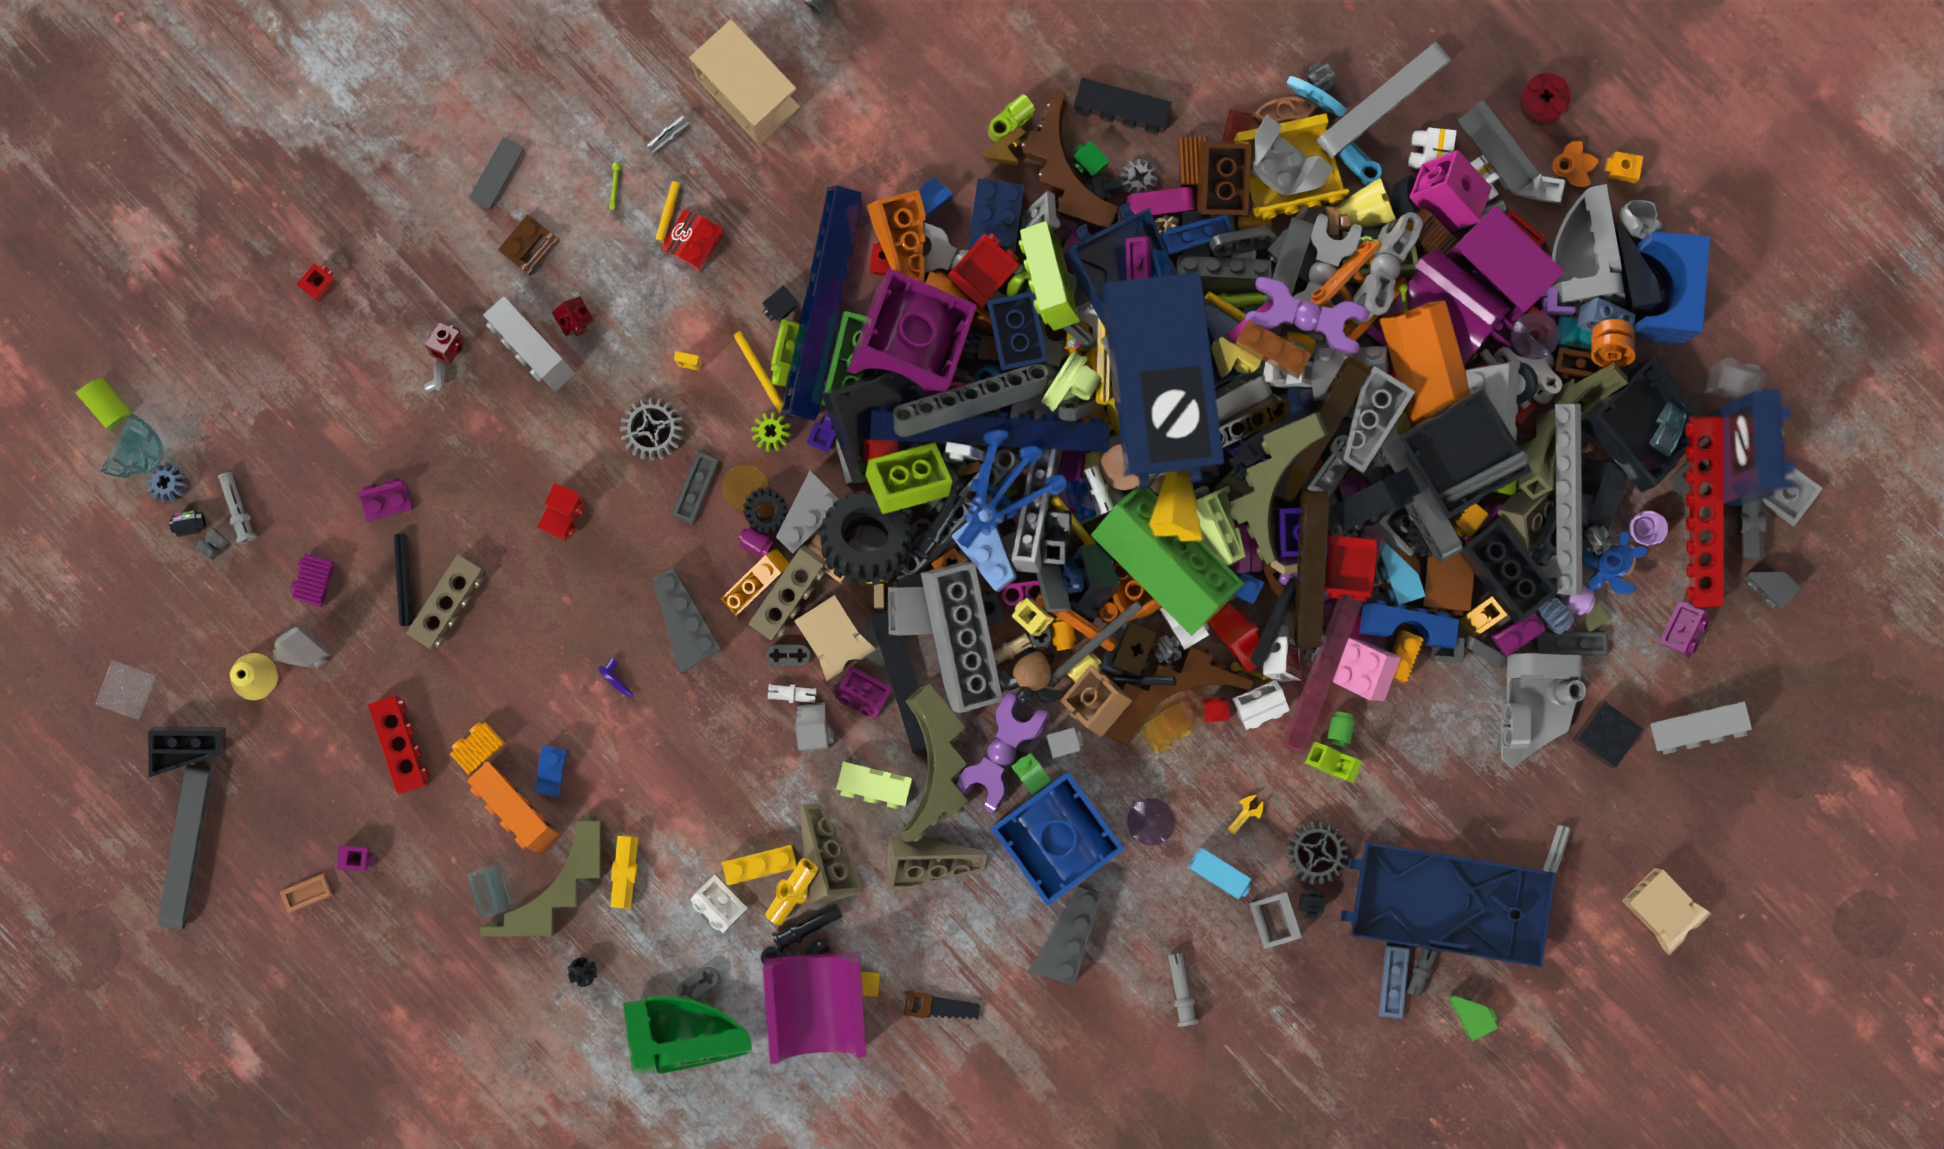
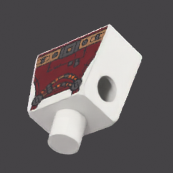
M1287 625L1281 626L1263 666V675L1278 682L1301 680L1299 648H1296L1294 640L1289 638V628Z

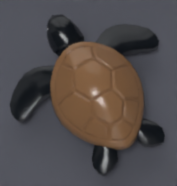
M1029 647L1023 651L1024 657L1016 663L1013 669V677L997 670L1000 687L1007 691L1020 687L1018 699L1021 704L1028 703L1032 699L1033 692L1043 703H1053L1059 701L1062 697V691L1046 688L1051 680L1049 665L1054 661L1055 657L1053 654L1043 655L1040 651L1034 652Z

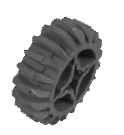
M1313 820L1309 821V829H1307L1304 823L1300 824L1301 833L1299 830L1293 829V833L1297 837L1288 836L1287 840L1293 842V845H1285L1284 847L1286 850H1291V854L1284 856L1285 859H1293V862L1287 865L1288 868L1296 866L1297 869L1294 870L1293 875L1297 876L1302 872L1301 881H1305L1310 876V884L1315 883L1316 877H1318L1319 884H1324L1323 876H1326L1328 881H1333L1330 873L1333 872L1336 876H1339L1341 873L1336 869L1337 866L1341 868L1346 867L1344 863L1340 862L1341 858H1349L1348 855L1342 854V850H1348L1349 847L1340 845L1346 838L1342 836L1337 839L1336 836L1340 833V830L1336 829L1330 832L1333 826L1331 823H1328L1324 829V821L1321 820L1318 822V827H1315ZM1314 832L1322 833L1314 844L1301 841L1308 834ZM1328 837L1334 844L1335 857L1326 851L1325 846ZM1316 845L1320 847L1319 851L1327 858L1317 856V859H1313L1314 853L1306 848V846L1317 848ZM1298 847L1308 855L1305 868L1299 861ZM1320 860L1331 863L1324 871L1311 872L1313 866Z

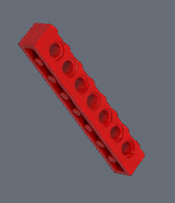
M1718 415L1689 417V423H1686V436L1689 437V447H1686V459L1689 461V470L1686 471V483L1689 484V493L1686 494V506L1689 508V517L1686 518V529L1689 531V540L1686 541V552L1689 554V563L1686 564L1687 578H1690V587L1686 588V598L1694 607L1723 606V418ZM1707 435L1709 438L1708 444L1700 447V438ZM1708 459V467L1705 470H1700V462ZM1703 483H1708V491L1700 494V486ZM1704 506H1708V514L1704 517H1700V509ZM1703 530H1708V537L1705 540H1700V533ZM1708 553L1709 558L1707 562L1700 564V556ZM1708 576V584L1704 587H1700V579L1702 577Z

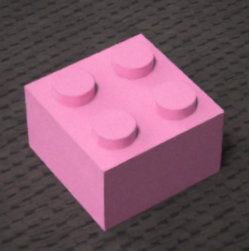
M1349 638L1332 682L1369 700L1385 701L1401 657L1364 639Z

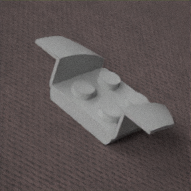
M1266 115L1255 133V157L1251 163L1250 172L1280 196L1322 187L1333 167L1320 156L1307 158L1279 135L1282 126Z

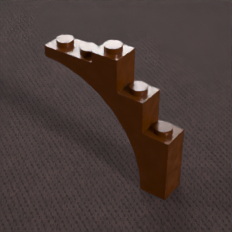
M1056 90L1054 97L1051 96L1048 101L1046 117L1042 118L1039 123L1038 131L1040 132L1030 130L1029 135L1023 139L1021 149L1026 159L1046 165L1042 166L1039 172L1042 187L1063 194V196L1058 198L1056 204L1060 218L1080 225L1087 224L1089 228L1102 231L1116 224L1121 213L1117 206L1100 199L1087 190L1070 169L1064 153L1062 139L1063 118L1068 99L1064 92Z
M1196 645L1195 648L1190 647L1180 673L1176 672L1177 667L1164 663L1163 666L1158 665L1154 676H1175L1177 679L1175 686L1150 685L1148 691L1144 690L1145 685H1131L1128 683L1124 685L1123 692L1132 702L1107 730L1105 737L1128 745L1136 728L1145 716L1160 702L1178 692L1208 685L1231 686L1251 691L1254 681L1249 680L1250 675L1237 671L1236 674L1228 672V667L1215 662L1214 666L1210 665L1213 655L1208 654L1209 649Z

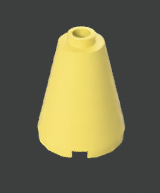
M1381 178L1368 184L1335 206L1339 214H1348L1350 216V226H1339L1340 231L1349 230L1355 224L1362 227H1370L1397 221Z
M259 653L246 654L240 657L231 669V685L234 691L245 699H263L277 686V667L265 655Z

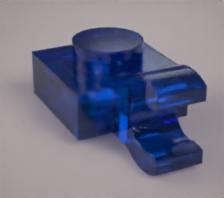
M1087 478L1068 482L1065 488L1070 506H1076L1079 521L1095 517L1096 510L1088 502L1093 500Z

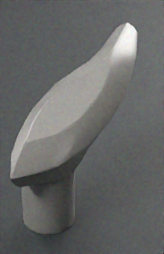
M436 358L433 371L434 378L432 381L424 384L426 392H431L435 389L439 391L444 384V362Z

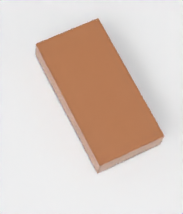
M325 873L279 891L288 914L334 895Z

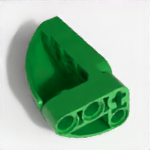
M650 996L644 1000L623 1003L633 1076L655 1072V1065L658 1074H665L730 1060L752 1052L750 1035L747 1030L723 1012L692 999L672 996Z

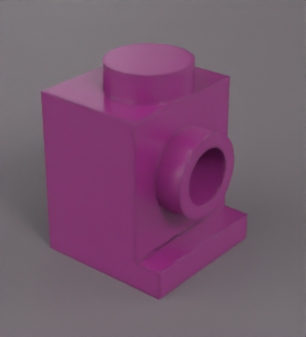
M339 845L336 869L368 871L369 867H373L374 853L370 852L371 847ZM356 854L361 855V861L359 863H356L354 861V856Z

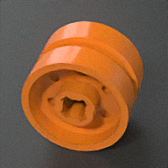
M1608 319L1597 323L1592 328L1591 358L1595 364L1605 368L1615 363L1621 368L1634 361L1635 328L1632 324L1624 320Z

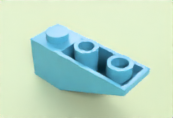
M1380 537L1374 538L1373 540H1379L1377 557H1379L1381 563L1379 569L1383 580H1387L1389 589H1386L1389 601L1402 605L1425 597L1418 573Z

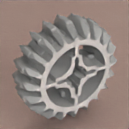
M649 397V404L646 405L645 400L642 398L640 399L641 407L638 408L635 403L631 404L635 410L633 413L626 409L625 413L630 416L629 419L621 418V422L627 424V427H620L621 432H627L621 439L622 441L630 440L625 447L627 449L635 447L632 451L634 456L641 451L640 458L642 460H645L648 453L650 460L654 461L655 454L657 453L658 457L662 460L664 459L662 453L664 450L668 455H671L672 452L669 447L671 445L676 449L679 447L674 442V439L682 440L683 438L681 435L676 434V432L684 431L683 426H676V424L682 422V418H674L678 413L677 409L669 412L672 406L671 403L668 402L662 407L663 399L659 398L655 405L654 398ZM650 411H659L665 414L669 420L655 421ZM643 414V425L637 428L636 431H633L636 419ZM649 421L655 427L658 426V429L655 430L656 433H654L656 439H654L649 431L646 432L647 426L650 425ZM671 427L669 437L663 444H660L659 437L661 432ZM648 437L651 439L654 447H644L638 444L635 438Z

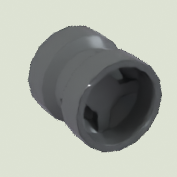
M210 527L206 531V536L203 539H199L195 546L210 559L214 560L218 555V550L224 548L229 541L214 528Z

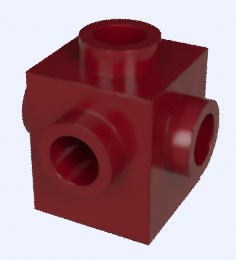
M581 296L564 301L552 312L565 337L574 333L576 336L585 333L588 330L587 326L594 321Z
M439 322L437 327L431 331L425 344L430 356L451 365L456 355L460 354L465 342L460 334L461 331L453 325L449 324L447 326Z

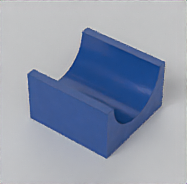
M1653 231L1636 245L1644 260L1651 264L1661 275L1666 288V302L1659 316L1645 317L1634 325L1635 341L1683 345L1703 332L1710 237Z
M1069 772L1063 774L990 828L1047 906L1125 850Z

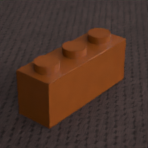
M1249 320L1235 344L1296 379H1299L1311 357V353Z

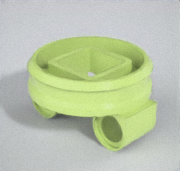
M1072 351L1041 400L1042 405L1048 406L1052 412L1055 411L1061 402L1075 395L1081 399L1089 400L1101 381L1098 373L1086 365L1084 366L1088 358L1076 353L1077 351Z

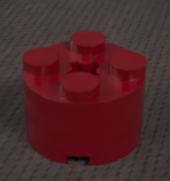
M1542 73L1531 78L1520 96V108L1524 116L1537 125H1550L1557 121L1570 103L1571 94L1566 80L1562 76L1552 73ZM1542 96H1545L1546 99H1549L1548 103H1546V102H1545V99H1543V98H1541V97H1542Z

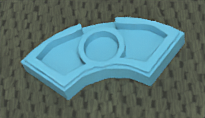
M1290 76L1286 82L1299 96L1314 102L1328 113L1344 116L1347 111L1336 99L1308 82Z

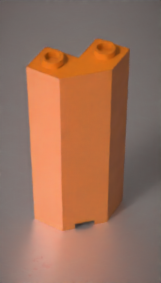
M1445 300L1428 302L1413 310L1396 311L1380 319L1396 378L1399 382L1415 391L1405 407L1410 427L1470 393L1466 372Z

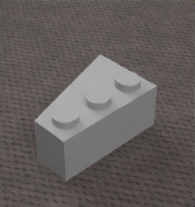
M1359 347L1357 354H1348L1331 348H1315L1311 378L1314 401L1321 400V396L1324 395L1348 356L1370 367L1371 370L1376 366L1388 374L1387 347Z
M809 471L776 536L794 556L801 547L806 545L821 530L822 520L826 518L827 510L830 507L834 508V503L839 500L811 471Z
M826 702L797 704L796 733L798 750L830 749L829 743H834L833 730L828 728Z

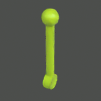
M619 162L612 164L614 174L610 210H615L618 171L621 169Z
M1402 283L1399 285V290L1402 293L1404 311L1408 310L1406 295L1408 286Z

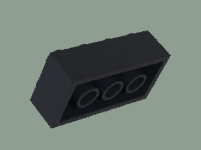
M1500 518L1490 520L1462 544L1463 550L1459 554L1489 592L1507 610L1509 617L1514 623L1524 622L1559 592Z

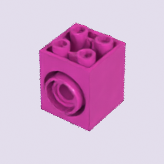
M1457 150L1421 165L1410 198L1420 209L1425 208L1431 212L1451 232L1480 221L1492 187L1461 152Z

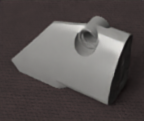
M1510 654V656H1507V703L1504 704L1501 713V759L1511 769L1542 746L1569 731L1576 702L1581 701L1586 696V687L1580 681L1582 656L1557 654Z

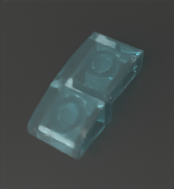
M1668 402L1656 420L1660 426L1649 442V445L1670 457L1683 431L1687 414L1671 402Z

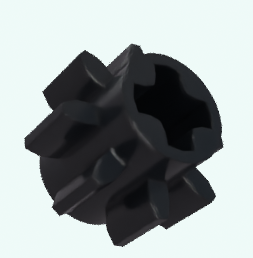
M1307 889V894L1301 893L1299 911L1305 912L1304 917L1317 918V913H1324L1325 896H1319V890Z
M585 957L576 958L572 961L571 966L567 967L570 983L576 982L577 986L580 987L591 985L594 978L598 977L595 962L589 963Z

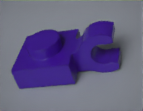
M828 412L823 424L815 422L807 440V444L829 453L836 437Z

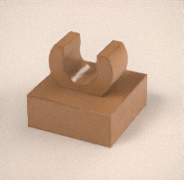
M1326 207V216L1328 217L1326 231L1329 235L1338 234L1339 226H1350V216L1348 214H1339L1336 207Z

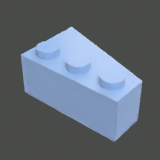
M982 510L979 512L980 520L983 522L988 521L989 516L986 511ZM967 522L951 536L968 558L975 563L976 568L996 592H1000L1017 578L998 526L996 529H991L990 535H984L980 532L969 549H967L957 541L969 525V522Z

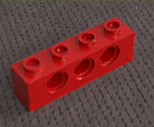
M393 695L367 704L396 793L401 795L428 786L429 774L426 766L421 765L419 759L422 757L421 749L418 743L414 744L412 735L415 732L411 721L407 722L404 713L407 712V707L404 699ZM395 715L398 718V724L395 728L391 729L387 721L390 716ZM402 737L406 745L403 750L398 751L395 748V741ZM406 760H410L413 764V769L410 773H405L402 769V764Z

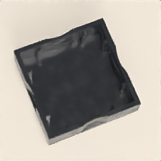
M1654 357L1639 363L1627 375L1628 383L1610 394L1581 420L1640 492L1656 487L1677 466L1679 460L1686 454V447H1689V437L1686 436V423H1689V417L1703 416L1695 405L1680 392L1674 380Z
M885 370L822 394L852 483L868 481L866 477L868 464H864V440H898L901 451L936 443L940 453L946 451L938 427L906 437L895 433L893 413L896 407L926 398L925 391L916 382L902 374Z
M1483 386L1399 434L1400 441L1415 466L1421 471L1430 487L1431 493L1447 519L1476 504L1488 493L1501 489L1532 471L1530 465L1527 464L1451 503L1446 501L1444 492L1447 489L1521 453L1520 448Z

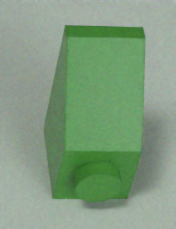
M1031 753L1011 766L1033 797L1053 783Z
M1454 995L1447 997L1469 1040L1474 1041L1498 1029L1495 1023L1498 1021V1018L1492 1008L1488 1009L1487 1006Z

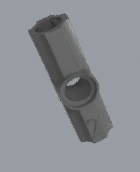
M1761 499L1740 506L1737 525L1742 538V559L1764 558L1763 533L1766 530V516L1762 512Z

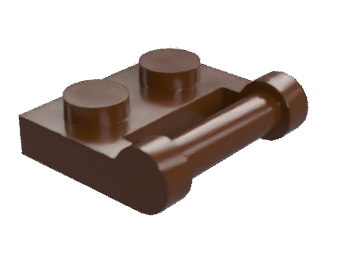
M527 214L499 247L498 251L531 276L535 272L533 269L551 247L553 245L556 246L560 240ZM541 236H544L546 240L527 263L523 262L522 259Z

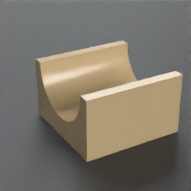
M731 19L689 57L696 79L759 146L801 109L791 97L796 91V87Z

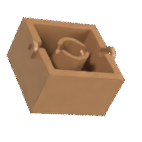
M1092 665L1086 669L1060 700L1071 711L1070 715L1074 719H1079L1086 728L1101 737L1132 702L1105 673Z

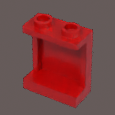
M984 233L947 275L950 280L981 307L987 303L1001 285L1020 266L1017 262L1019 257L1010 249L1005 252L999 246L1002 242L992 233L989 236Z
M1328 536L1329 552L1324 592L1329 593V598L1343 599V594L1352 595V600L1366 601L1367 597H1373L1379 540Z

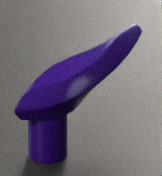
M610 658L605 667H599L601 675L618 691L633 698L632 692L622 683L620 677L613 673L618 662Z

